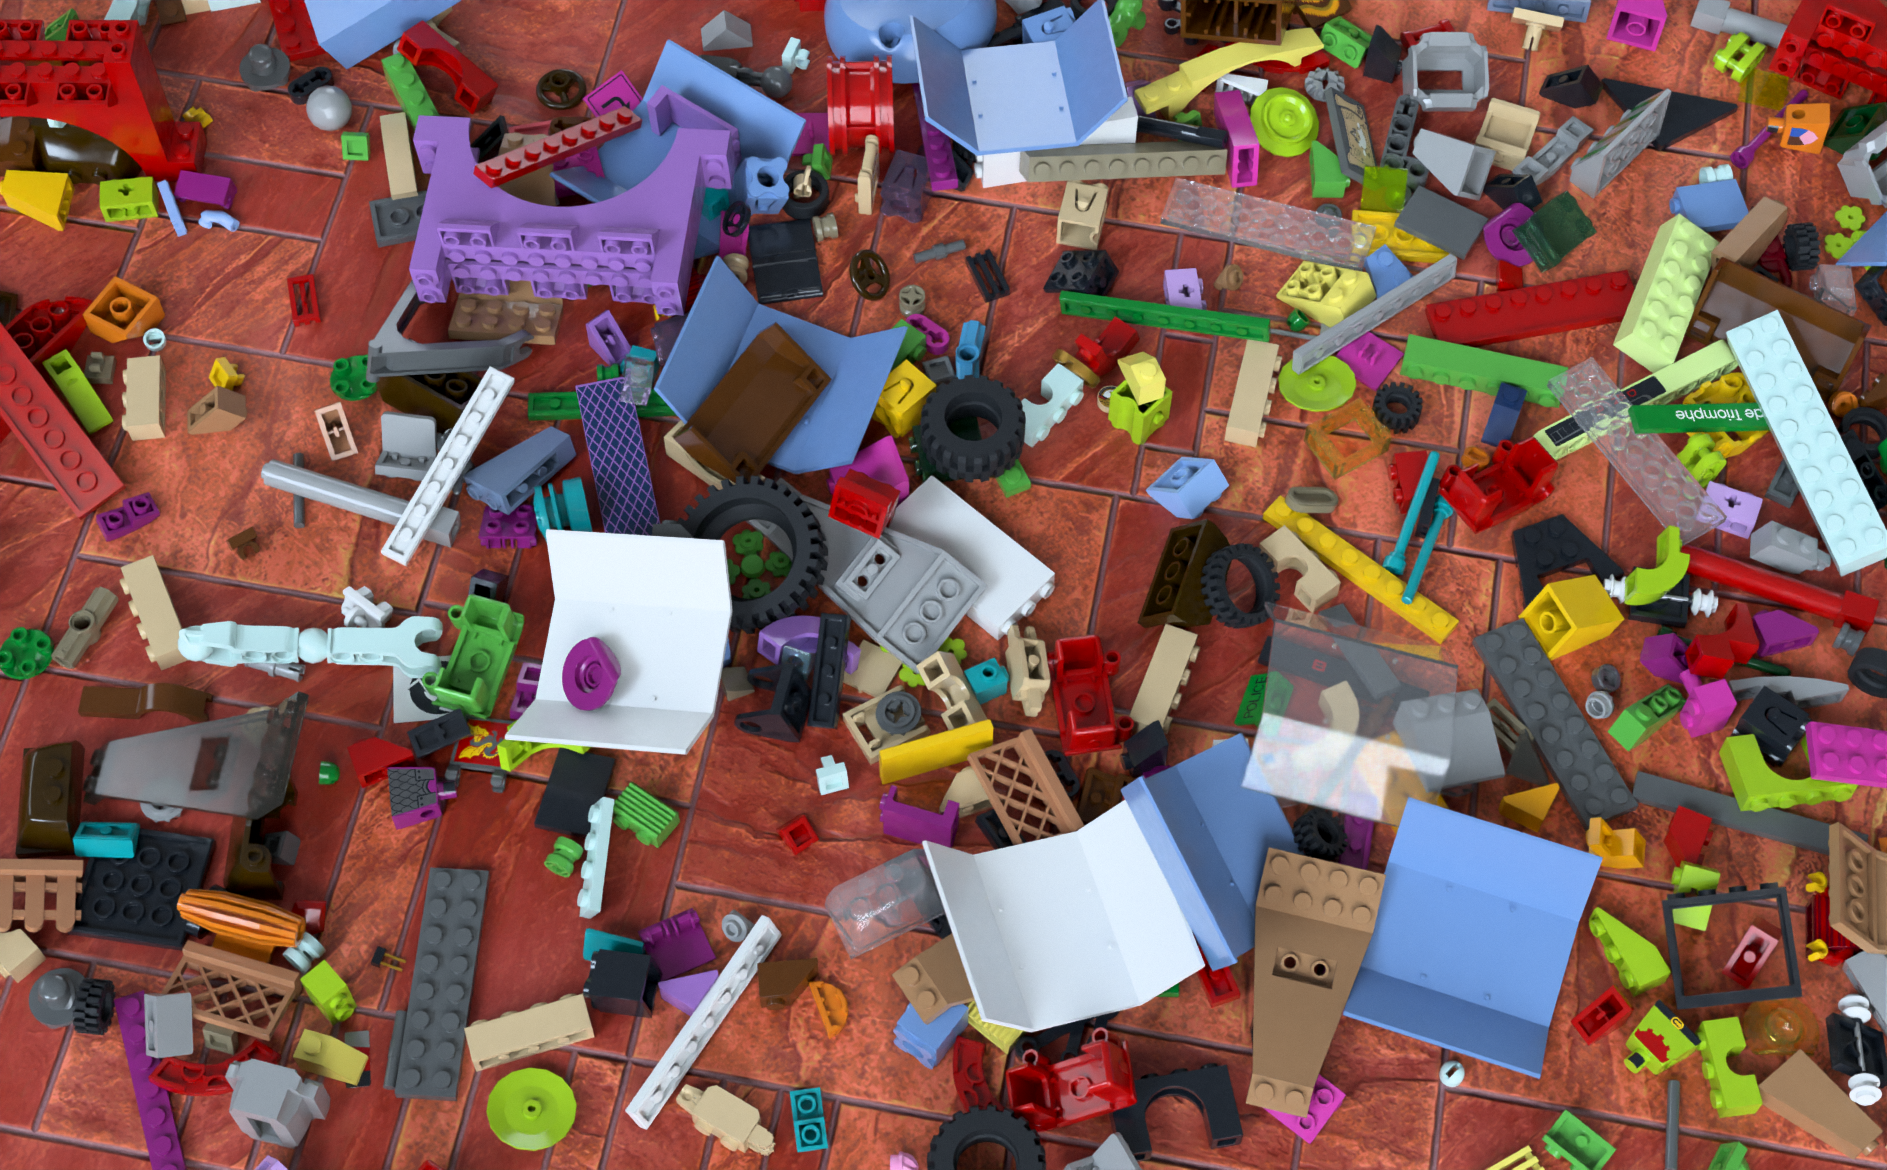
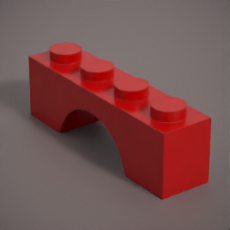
M422 20L403 33L397 50L415 66L430 65L445 71L456 85L454 99L472 115L492 102L499 85Z

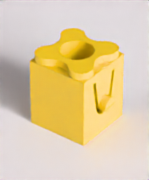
M906 359L889 373L872 418L882 423L895 438L903 437L921 422L923 405L926 404V399L930 393H936L937 385Z

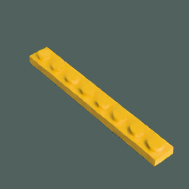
M1281 495L1263 513L1262 519L1277 529L1285 525L1291 532L1297 533L1302 543L1309 550L1314 551L1320 560L1439 644H1442L1458 626L1459 620L1418 591H1416L1411 604L1403 603L1401 598L1407 586L1405 582L1307 513H1300L1290 509L1285 503V498Z

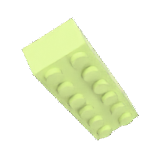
M1680 213L1659 227L1613 345L1652 373L1674 363L1712 265L1711 252L1720 242Z

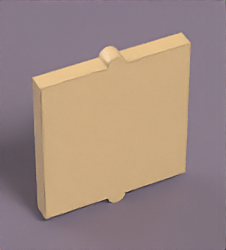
M863 640L859 646L861 652L858 669L852 674L844 671L843 683L858 689L859 693L865 692L873 697H877L887 692L903 663L890 652H883L880 647Z

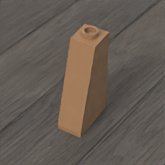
M1764 196L1711 252L1712 271L1721 257L1751 270L1786 224L1788 207L1778 200H1771Z
M1801 1049L1758 1085L1763 1102L1762 1105L1853 1160L1861 1153L1868 1156L1879 1145L1876 1139L1883 1130Z

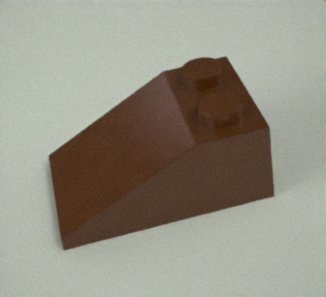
M11 116L0 120V177H5L6 170L41 172L43 162L40 145L31 127L33 117Z

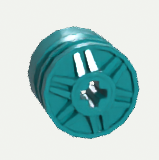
M581 477L563 480L562 494H557L553 484L548 483L550 496L543 497L541 485L534 486L533 504L538 527L546 543V529L564 530V527L570 526L572 531L592 532Z

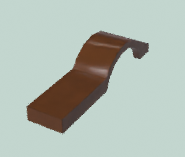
M153 683L143 686L141 689L83 686L78 713L81 717L139 719L144 713L163 711L179 714L190 719L192 722L209 723V716L204 714L206 702H213V695L169 683Z

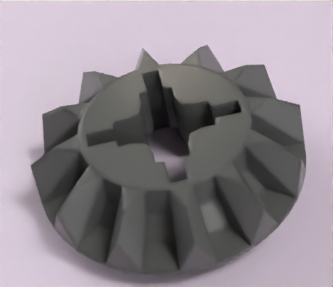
M902 691L892 692L883 697L878 703L876 720L881 729L892 736L894 734L904 736L906 732L915 730L916 725L921 721V707L913 695ZM901 706H903V712L907 716L900 717L895 723V717L891 713L898 712Z

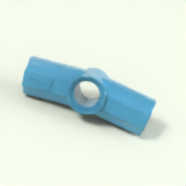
M970 320L963 323L955 357L956 377L958 379H964L965 375H973V378H980L979 360L986 326L982 325L979 321Z

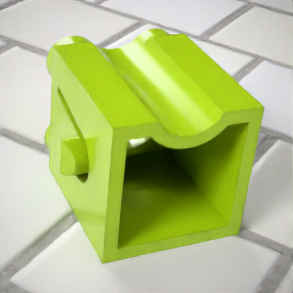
M1124 380L1111 392L1108 420L1111 421L1113 427L1128 431L1135 444H1144L1147 438L1158 428L1164 426L1165 421L1169 418L1172 391L1165 386L1163 398L1138 405L1127 381Z

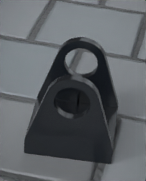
M779 664L749 670L747 675L749 683L761 689L775 691L771 709L738 714L735 717L734 725L739 730L748 734L800 743L810 707L812 690L794 664ZM755 676L767 677L773 682H764ZM743 721L756 723L760 727L746 725Z

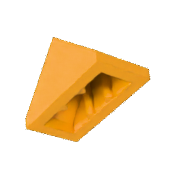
M1558 783L1504 796L1498 808L1499 813L1538 832L1560 787Z

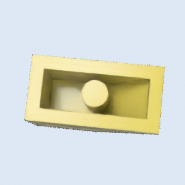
M1140 352L1118 359L1121 371L1138 405L1164 397L1166 378L1155 357L1145 352Z
M304 1029L293 1055L301 1070L356 1086L369 1058L362 1052L332 1036Z

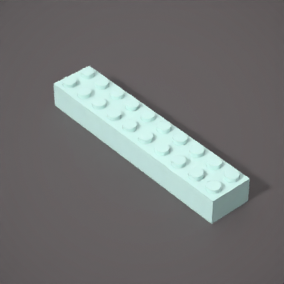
M1778 310L1727 331V340L1733 355L1840 576L1842 577L1887 558V530Z

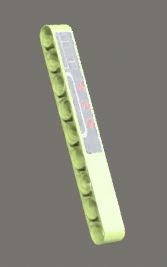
M1719 340L1541 429L1533 437L1540 442L1555 460H1558L1630 424L1631 419L1628 409L1632 405H1667L1699 389L1703 383L1707 381L1713 382L1721 378V376L1732 372L1738 366V363L1726 341Z

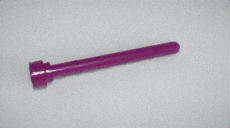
M1804 89L1800 90L1775 117L1783 118L1786 106L1789 104H1801L1808 97V92ZM1765 126L1747 145L1737 147L1730 155L1733 165L1740 169H1745L1753 161L1754 152L1768 139L1772 132H1766Z

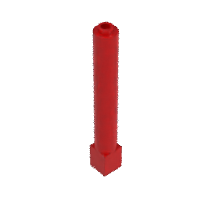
M1682 542L1680 552L1690 554L1689 565L1686 571L1688 574L1832 620V626L1839 629L1846 622L1854 630L1861 629L1865 631L1864 637L1874 623L1879 604L1878 600L1848 590L1844 594L1836 593Z

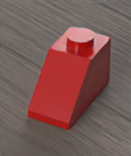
M377 737L360 739L347 747L362 788L388 779L387 768L417 767L411 750Z
M1757 915L1721 973L1748 989L1782 936L1781 929Z

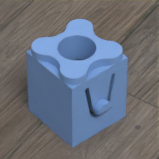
M1061 6L1023 19V44L1055 41L1076 21L1071 7L1065 8V6Z
M752 156L745 158L735 173L737 201L747 203L750 206L751 214H778L789 199V187L783 179L787 169L786 159L782 157L766 159ZM758 178H771L772 184L770 187H765L760 184Z
M909 1003L905 1013L898 1020L897 1026L893 1030L897 1036L893 1042L904 1052L913 1055L925 1067L933 1069L953 1046L956 1037L960 1036L968 1026L969 1008L964 1004L952 1006L927 1025L922 1021L912 1004Z

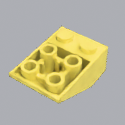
M1303 261L1276 296L1293 308L1301 310L1307 316L1331 328L1372 303L1377 295L1367 272Z

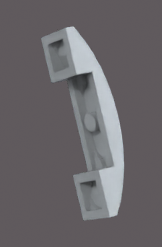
M1572 116L1558 129L1556 136L1532 158L1530 156L1526 157L1513 169L1512 173L1531 174L1536 186L1543 183L1572 158L1590 137L1594 129Z

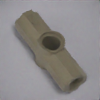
M96 587L83 608L70 617V627L52 653V659L67 669H74L89 645L96 643L100 639L101 627L118 603V597L106 588Z

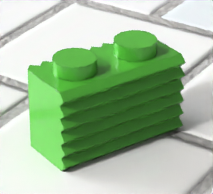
M630 782L629 786L626 787L614 802L613 822L623 830L631 829L636 833L637 839L647 846L652 844L659 848L680 823L679 814L676 810L634 782Z

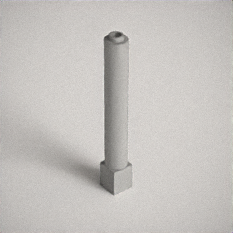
M1699 0L1690 26L1719 35L1721 31L1737 35L1743 32L1751 37L1750 41L1760 42L1777 49L1788 26L1730 8L1731 2L1726 0Z
M276 459L265 463L261 471V478L264 479V484L395 526L410 501ZM442 506L423 539L451 548L461 527L459 511Z

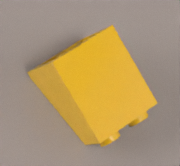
M1596 575L1548 583L1518 616L1519 619L1523 618L1549 661L1609 636L1624 620V617Z

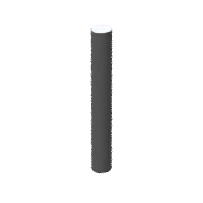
M293 454V465L304 468V454ZM293 494L294 527L304 528L305 497Z
M1677 1080L1668 1081L1665 1170H1677L1680 1082Z

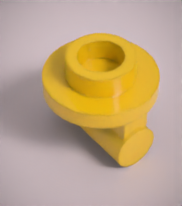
M193 106L182 115L185 119L184 121L201 122L203 129L213 121L211 116L205 113L201 107L196 110Z

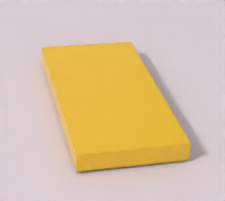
M1365 210L1352 211L1351 257L1367 258L1384 244L1400 261L1436 263L1450 254L1394 227L1400 213Z
M983 720L880 750L879 770L882 784H888L967 761L970 753L993 746L994 728L991 720Z

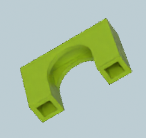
M1754 734L1726 737L1719 751L1740 811L1752 810L1759 812L1773 807L1785 809L1798 804L1816 805L1823 801L1831 800L1842 802L1851 798L1858 787L1856 784L1811 779V776L1802 780H1791L1777 775L1765 763ZM1805 734L1801 741V746L1809 763L1807 739Z

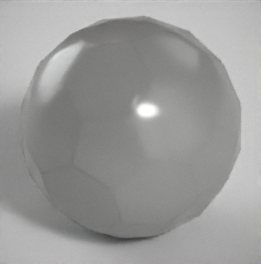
M325 85L318 87L310 94L306 102V112L314 126L324 131H335L341 129L349 122L352 115V103L343 90L336 86Z

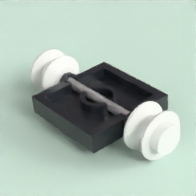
M1611 574L1609 579H1604L1603 587L1610 598L1617 597L1619 604H1622L1625 601L1626 576L1621 581H1616L1614 575ZM1685 574L1679 583L1659 600L1646 605H1629L1628 620L1685 628L1688 607H1690L1694 616L1699 611H1704L1708 618L1711 613L1716 612L1718 597L1714 596L1713 590H1710L1707 595L1702 594L1700 588L1695 590L1692 595H1689L1690 575Z
M1848 994L1838 1002V1008L1841 1010L1840 1014L1833 1012L1825 1018L1831 1067L1836 1071L1851 1076L1848 1080V1086L1852 1089L1849 1093L1850 1099L1860 1105L1868 1106L1881 1098L1882 1092L1879 1088L1883 1089L1887 1086V1057L1883 1032L1864 1025L1871 1018V1013L1868 1010L1870 1005L1868 999L1859 994Z

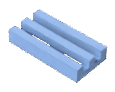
M168 181L158 182L157 185L178 237L187 234L186 226Z

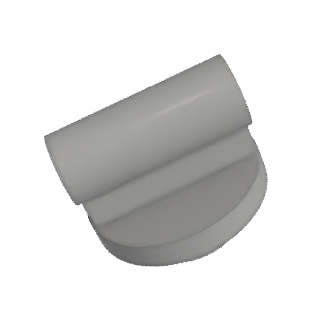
M735 909L722 920L724 934L734 942L743 941L755 926V924Z

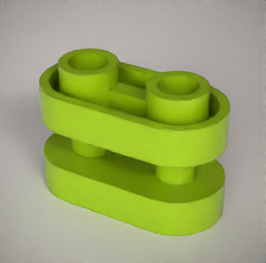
M1743 32L1737 35L1734 33L1728 40L1726 48H1720L1713 58V62H1715L1714 68L1721 73H1725L1728 68L1732 69L1731 78L1738 83H1742L1761 62L1768 47L1760 42H1757L1752 47L1748 45L1750 36ZM1742 53L1745 54L1740 61H1737Z
M1697 433L1691 436L1687 441L1688 444L1683 451L1676 455V460L1673 463L1679 475L1689 474L1684 483L1692 493L1706 488L1709 481L1713 482L1727 463L1720 451L1711 453L1715 443L1709 434Z

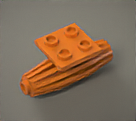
M189 889L186 894L182 893L177 903V910L180 911L181 918L217 933L212 944L213 948L268 964L276 946L298 947L306 930L305 918L272 903L230 892Z

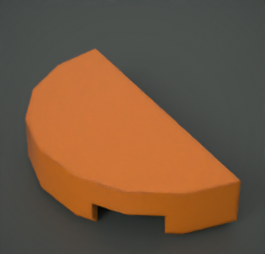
M824 981L808 982L827 1036L830 1039L839 1034L846 1025L849 1015L847 998L840 988L824 983Z

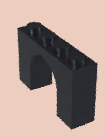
M1217 1063L1205 1064L1200 1069L1188 1071L1187 1068H1180L1163 1076H1158L1156 1073L1146 1074L1139 1080H1134L1137 1103L1109 1113L1113 1133L1119 1132L1137 1162L1150 1160L1152 1154L1145 1113L1152 1103L1167 1096L1187 1099L1199 1109L1204 1120L1210 1150L1240 1145L1243 1138L1227 1065L1218 1066Z

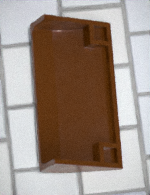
M1721 257L1713 269L1694 309L1685 336L1707 346L1719 340H1725L1728 344L1727 331L1778 310L1821 399L1829 402L1830 397L1838 391L1871 325Z
M775 322L756 335L675 436L674 440L692 458L735 484L736 477L744 476L748 482H751V476H758L832 379Z

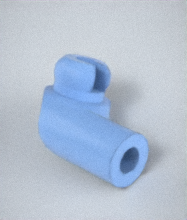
M218 210L203 211L198 221L204 228H211L213 222L231 232L236 231L240 224L238 220L226 212Z

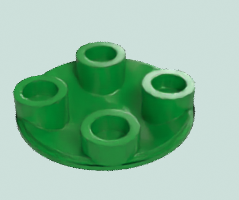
M368 354L352 356L346 359L340 358L334 362V369L330 376V386L339 398L348 401H358L371 396L378 390L376 382L371 383L366 380Z
M24 627L15 628L0 648V669L5 675L13 679L23 680L37 676L52 661L51 655L54 652L52 639L41 630L25 629Z

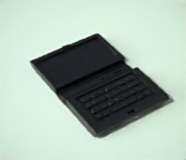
M810 218L749 226L748 242L759 304L764 305L823 297Z

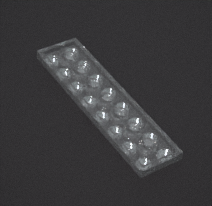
M1175 178L1161 216V224L1319 264L1363 272L1366 258L1376 233L1375 226L1180 178Z
M1593 357L1548 381L1547 387L1666 529L1669 525L1680 527L1682 546L1725 522L1727 516L1657 433L1635 434L1628 413L1632 403Z

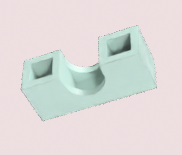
M1059 363L1041 381V396L1049 402L1043 405H1036L1026 398L1021 401L1026 416L1024 442L1031 447L1039 440L1043 441L1048 436L1050 428L1055 423L1059 424L1065 418L1068 409L1072 405H1078L1084 396V380Z

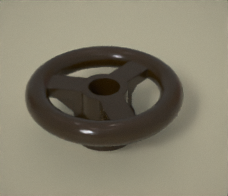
M556 69L546 73L540 78L536 86L538 100L544 106L553 110L573 108L583 100L586 94L584 79L578 73L568 69ZM577 82L579 91L572 100H569L567 95L569 88ZM544 91L553 92L556 96L560 97L562 103L550 101L545 97Z
M872 250L858 251L852 257L849 267L852 285L863 298L869 301L880 300L886 295L890 285L887 265L881 256ZM869 258H871L878 265L881 271V275L876 274V271L871 266ZM861 260L860 268H857L858 263ZM873 283L881 285L880 290L876 293H870L866 288Z

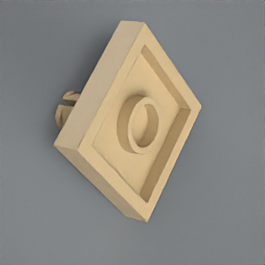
M1515 7L1510 22L1528 26L1522 48L1528 50L1531 38H1533L1531 51H1538L1542 30L1559 33L1565 18Z

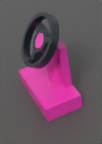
M743 201L734 202L726 212L721 211L719 257L722 260L724 256L732 253L746 256L751 209ZM738 206H740L738 212H733Z

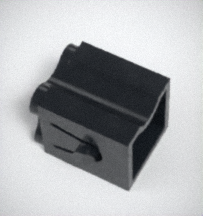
M1764 685L1739 719L1730 737L1754 734L1764 761L1773 767L1777 765L1781 768L1806 732L1805 725L1813 720L1808 718L1810 714Z
M599 949V951H594L592 954L590 973L584 984L583 995L586 998H591L592 1008L599 1009L600 1012L652 1018L655 1007V994L663 973L651 955Z

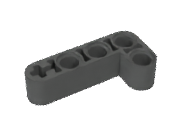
M1406 94L1398 97L1378 172L1381 185L1388 187L1393 183L1405 184L1410 188L1411 193H1414L1419 185L1425 188L1429 170L1419 159L1406 156L1419 107V102L1410 99V95Z

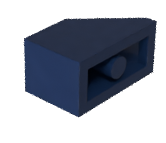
M1501 382L1481 439L1482 443L1497 447L1501 440L1506 439L1510 441L1527 390Z

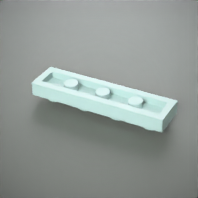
M602 797L589 810L588 821L591 822V829L586 836L584 845L585 850H588L587 860L584 861L581 869V878H584V883L577 899V905L580 907L579 917L591 919L601 910L614 799Z

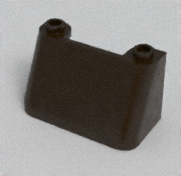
M268 762L259 765L236 797L223 885L230 893L260 900H283L285 886L282 881L275 879L271 871V853L261 843L265 818L280 819V811L289 804L290 806H296L298 792L285 763Z

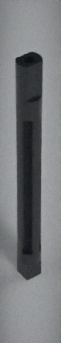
M1138 115L1136 132L1221 149L1225 148L1228 141V131Z

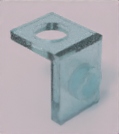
M785 645L781 664H794L804 680H807L815 666L816 653L804 652Z

